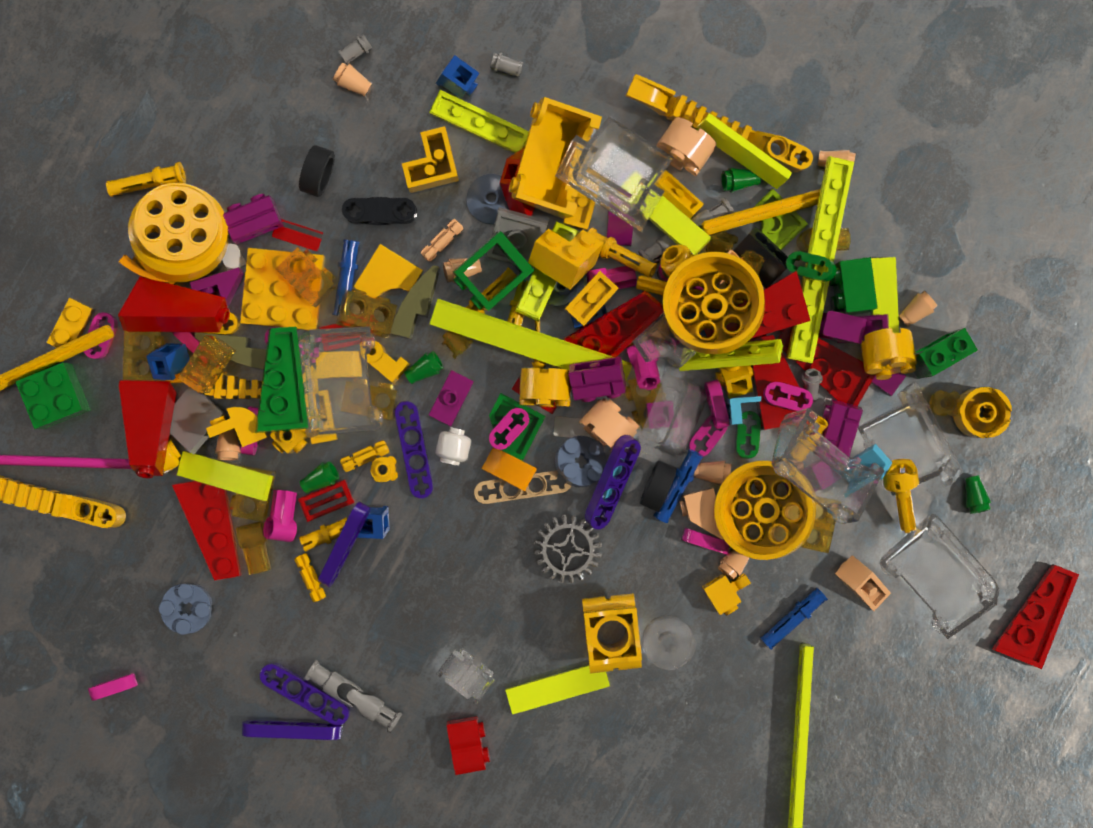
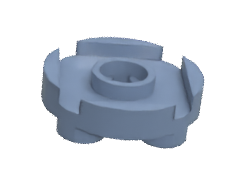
M574 436L560 446L555 456L557 472L562 475L566 483L574 487H587L598 481L607 463L603 445L587 436ZM580 455L587 461L583 468H580L579 463L575 462V458H579Z
M182 583L173 586L164 594L159 605V612L165 625L172 631L181 635L195 633L205 627L211 619L212 599L202 586ZM182 602L184 604L189 602L192 604L190 608L192 613L190 615L181 612Z

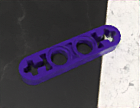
M403 401L396 406L395 417L409 487L415 497L426 498L433 491V480L419 411L414 403ZM407 405L409 409H413L414 414L410 415L411 423L416 421L417 426H408L402 429V423L407 424L405 416H400V411L404 410L403 406ZM409 430H414L419 435V440L414 445H410L405 441V434ZM420 455L423 458L424 465L421 469L415 470L410 466L412 456ZM426 470L427 476H422L424 484L428 483L429 488L425 489V494H421L419 490H415V486L419 484L418 477L412 478V473H421Z
M623 435L617 439L586 509L585 520L594 529H602L610 522L641 450L640 443L630 435ZM622 466L620 474L613 476L614 469ZM612 489V494L608 498L603 499L604 492Z
M359 501L351 511L318 578V582L328 588L337 579L370 513L371 508Z
M269 663L262 668L260 680L265 686L333 725H341L349 718L350 708L284 666L278 663ZM276 669L275 675L281 679L285 675L288 676L283 682L282 688L278 686L281 681L276 678L270 681L268 679L269 674L266 671ZM295 680L300 683V693L291 694L288 691L287 685L290 681ZM318 693L322 696L323 704L320 707H314L310 704L309 698L311 694ZM328 700L332 701L330 707L333 709L343 708L342 714L345 716H340L336 719L333 717L335 713L332 710L328 709L326 713L322 712V710L326 707Z
M247 720L242 722V736L338 740L341 739L342 725H333L331 723Z

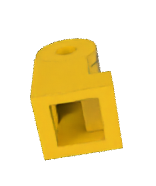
M367 341L361 348L364 360L394 384L411 365L402 357L395 361L386 353L383 345L377 341Z

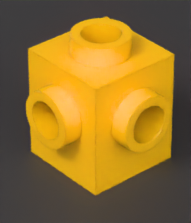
M751 365L718 368L719 372L715 373L716 380L719 381L721 387H724L729 399L753 392L751 378L754 377Z
M307 429L291 430L292 437L290 440H286L283 437L286 431L272 432L270 437L274 440L272 445L280 453L285 451L287 454H291L295 451L297 454L307 445L305 440L310 435L306 432Z

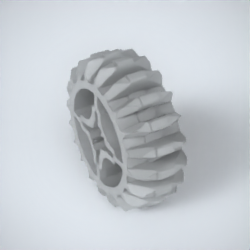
M565 514L562 515L563 523L559 524L557 518L553 517L552 522L555 526L551 528L548 523H544V527L548 532L544 533L539 530L537 534L543 538V541H534V545L541 546V549L534 550V555H542L543 557L536 561L537 565L545 562L546 566L543 567L542 572L546 573L551 569L550 579L552 580L556 574H560V583L564 582L565 576H569V582L574 583L573 575L576 574L580 581L584 580L581 572L585 570L588 575H591L592 571L588 566L591 564L593 567H598L599 565L596 561L592 560L593 557H602L600 552H594L595 548L602 547V543L593 542V540L600 537L599 533L590 535L589 532L594 528L589 525L585 529L583 527L586 523L584 518L581 519L579 524H576V515H572L571 522H567ZM568 528L567 535L563 541H548L556 531ZM575 530L585 535L589 543V549L575 544ZM571 536V546H575V550L578 551L570 552L565 562L564 551H561L559 547L566 546ZM546 549H551L561 555L560 568L550 561ZM573 557H587L579 567L568 569L569 562Z

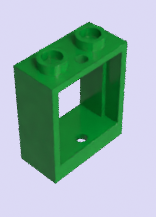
M498 231L453 271L456 276L453 281L462 291L466 288L473 295L470 300L479 310L484 308L486 311H489L527 278L534 269L501 231ZM496 244L520 273L488 301L464 272Z
M966 328L948 332L915 351L917 364L915 365L916 371L914 373L918 379L932 377L978 351Z

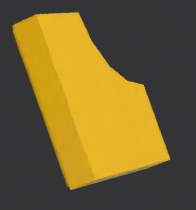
M380 244L355 283L354 288L376 301L383 293L390 290L402 289L409 292L424 271Z

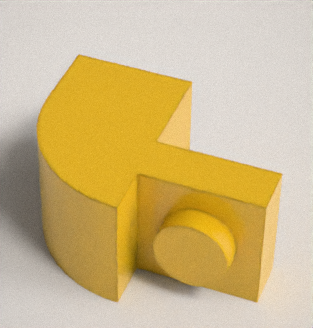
M243 407L227 408L230 419L226 420L224 416L209 421L211 426L206 428L210 438L235 428L242 447L267 438L266 433H255L257 415Z

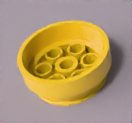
M168 183L158 186L139 200L130 215L128 236L133 254L139 264L157 278L171 282H188L199 279L213 271L226 253L229 233L228 226L223 217L224 211L216 199L195 186L185 183ZM178 198L186 200L183 204L173 203ZM155 208L162 210L157 215L150 214L149 212ZM198 212L208 214L204 218H197L195 216ZM175 222H181L184 224L181 228L178 229L171 227V225ZM152 232L160 234L156 239H149L147 236ZM196 236H204L206 238L203 242L193 241ZM173 246H179L182 248L181 251L177 253H172L169 251V249Z
M724 252L701 253L685 260L670 275L663 293L664 314L671 332L686 347L704 354L731 352L747 343L761 325L765 310L763 286L754 269L741 258ZM721 280H726L730 283L725 289L717 288L716 284ZM700 286L704 288V291L700 295H693L690 293L691 289ZM738 298H744L748 301L744 307H736L733 304ZM713 304H718L722 307L718 313H710L708 308ZM688 310L696 312V316L690 320L684 319L682 316ZM731 322H736L740 325V328L735 332L726 330V326ZM705 328H710L714 331V334L709 338H704L700 335L701 331Z
M754 461L740 466L726 477L716 496L714 514L721 536L736 552L752 559L772 560L795 552L805 543L815 523L816 505L811 488L798 472L777 462ZM755 481H760L763 484V490L759 495H755L751 489ZM782 482H785L789 487V491L784 497H780L777 493V486ZM742 502H746L749 506V511L745 516H741L737 510L738 505ZM770 503L774 507V514L772 517L766 518L763 515V507ZM794 505L800 509V516L796 520H792L788 516L789 508ZM752 525H757L760 529V535L757 539H752L749 536V528ZM778 527H782L786 531V537L780 542L774 537V531Z

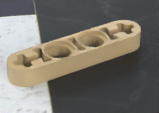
M555 470L535 473L532 478H539L543 482V488L539 492L531 491L528 486L525 491L518 488V492L515 495L508 496L503 490L506 482L502 479H494L480 482L474 489V495L478 502L490 504L563 493L568 491L571 485L565 483L562 489L557 484L550 485L552 491H546L547 482L544 476L550 475V480H556L559 473ZM494 483H500L499 491L502 498L497 499V493L490 494L488 500H484L482 495L479 496L478 492L483 489V485H487L488 489H496Z

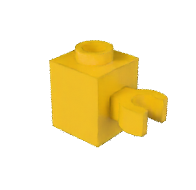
M722 573L701 587L719 615L724 613L727 616L739 608L737 604L742 602L736 592L748 586L751 582L744 573L731 582Z

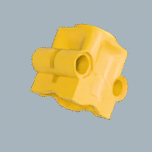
M634 593L612 595L608 599L605 596L582 599L590 674L610 672L617 668L618 671L642 668ZM612 620L622 623L625 626V634L618 642L607 644L597 637L600 626L605 622Z

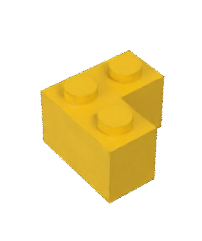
M446 127L420 132L426 157L401 163L409 192L413 193L459 181Z
M548 228L535 241L528 263L571 290L594 267L604 242L585 230L580 231L569 242Z

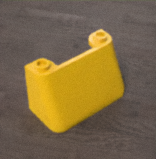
M543 97L538 103L534 102L530 117L533 120L517 176L512 178L509 192L512 193L513 199L565 219L573 217L575 214L577 203L572 202L571 199L577 196L575 188L588 144L592 143L593 138H591L593 129H599L602 116Z

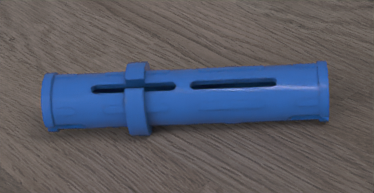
M344 239L341 262H338L340 271L332 315L349 317L355 270H358L356 261L360 242Z
M688 450L680 468L676 470L671 488L660 511L654 513L655 518L664 523L669 522L688 483L693 481V474L701 459H703V455L695 450Z
M816 587L802 602L798 601L795 603L796 607L765 635L761 636V640L772 650L806 618L810 619L812 617L811 613L827 601V597Z

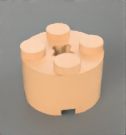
M676 117L658 141L655 150L661 155L669 157V164L677 170L681 171L684 167L689 173L697 176L713 153L716 142L701 128L698 131L692 128L693 123Z
M603 398L602 400L599 399L579 421V424L583 425V429L596 441L600 442L603 447L608 445L611 448L609 452H612L617 439L623 435L634 437L637 434L636 430L639 428V425L630 417L626 418L618 413L621 409L612 400L609 399L607 401Z

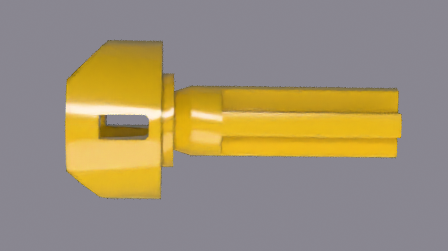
M895 459L892 460L890 468L883 477L884 488L895 492L901 531L910 533V531L916 530L911 490L919 485L918 471L912 460ZM905 467V473H901V468Z

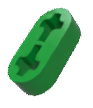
M795 251L788 256L786 261L787 269L791 273L797 271L800 277L827 282L833 279L836 274V266L833 261L822 256ZM801 259L803 262L807 263L808 266L807 268L802 266L797 267L794 265L795 261H800ZM825 264L828 272H823L822 275L814 269L815 266L823 267Z
M745 411L742 413V419H747V415H751V420H755V425L750 426V434H747L745 424H736L735 451L741 458L751 459L759 451L761 420L757 413ZM746 436H749V444L754 446V449L749 451L748 455H745V451L740 449V446L746 443Z

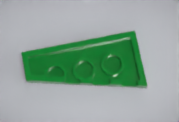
M297 327L271 328L268 334L255 433L307 429L308 420Z

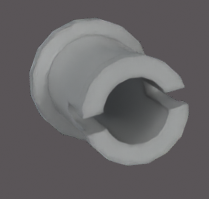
M364 35L361 37L356 36L357 39L338 50L347 65L366 52L368 54V50L372 48Z
M501 52L499 54L494 53L490 68L494 69L496 73L498 70L519 78L524 62L502 56Z
M808 369L802 375L803 389L808 390L812 394L813 402H816L818 400L819 384L822 383L823 378L820 371Z

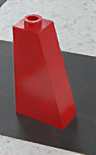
M140 276L121 308L118 317L123 330L127 332L219 333L223 324H226L229 320L230 310L227 307L225 297Z
M765 334L751 338L748 342L774 340L775 337L774 335L766 336ZM781 353L780 363L751 365L754 377H752L755 397L761 396V402H756L757 412L761 420V430L812 421L814 415L810 408L803 412H796L771 405L764 399L763 392L769 383L781 382L799 387L783 353ZM777 386L775 389L769 390V394L773 395L772 400L776 401L777 397L786 398V394L780 393ZM802 393L797 397L790 396V400L798 402L797 407L799 408L802 404L807 403Z
M119 380L129 465L136 475L141 478L150 479L153 476H163L177 392L170 381Z

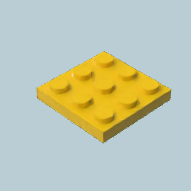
M248 248L240 323L268 327H297L299 330L317 331L325 256Z

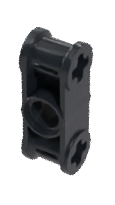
M350 198L342 205V214L352 224H410L415 221L418 214L415 204L408 198ZM407 205L409 210L412 211L407 212V216L403 217L399 210H403L404 206ZM354 206L360 210V212H356V217H353L349 212L354 209Z

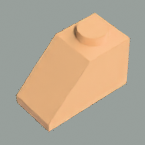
M714 488L683 494V501H679L682 516L687 515L688 520L714 536L723 539L715 520L714 506L716 495Z
M853 555L843 562L835 573L873 611L891 594L878 577Z

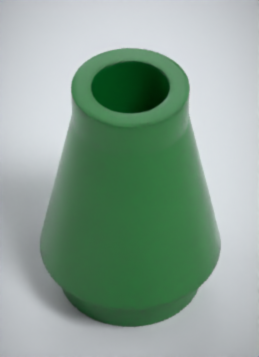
M728 168L722 171L721 174L722 188L730 193L760 185L761 178L750 170Z
M434 351L426 352L409 369L404 371V374L408 381L414 384L417 381L440 374V370L444 367Z
M322 462L305 478L300 480V486L308 494L311 491L334 485L335 481L339 479V473L332 462Z
M980 475L965 478L966 509L969 508L970 514L991 510L990 504L992 502L981 482Z

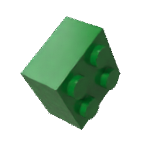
M871 257L836 263V274L829 282V285L833 286L834 296L831 297L832 310L855 315L878 309Z
M63 362L15 381L34 429H47L91 411L73 364Z

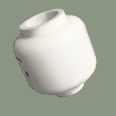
M450 427L449 432L442 431L439 434L435 450L436 455L440 457L439 461L459 466L460 462L467 460L471 439L464 436L465 430Z

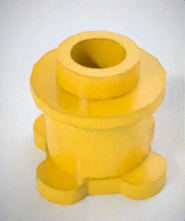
M393 456L388 458L379 457L372 461L370 472L376 482L394 481L398 478L395 467L397 463L396 458ZM381 465L387 466L386 474L380 472Z

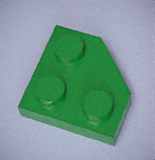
M500 393L489 414L493 429L512 409L522 408L529 415L528 426L509 447L502 449V451L523 461L546 416L527 406L519 405V402ZM512 414L513 422L509 425L511 429L517 424L524 425V414ZM507 428L501 434L495 433L498 444L503 443L505 445L507 443L505 437L510 432Z

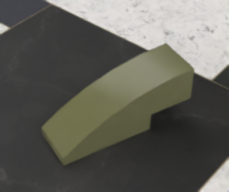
M433 265L410 289L394 318L390 334L412 340L417 317L428 318L440 272L439 266Z
M195 332L197 340L220 356L242 365L264 370L266 349L250 348V338Z

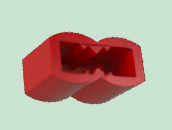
M478 716L447 721V733L455 775L486 770V763L490 762L488 747H483L482 737H486L484 723L478 721Z

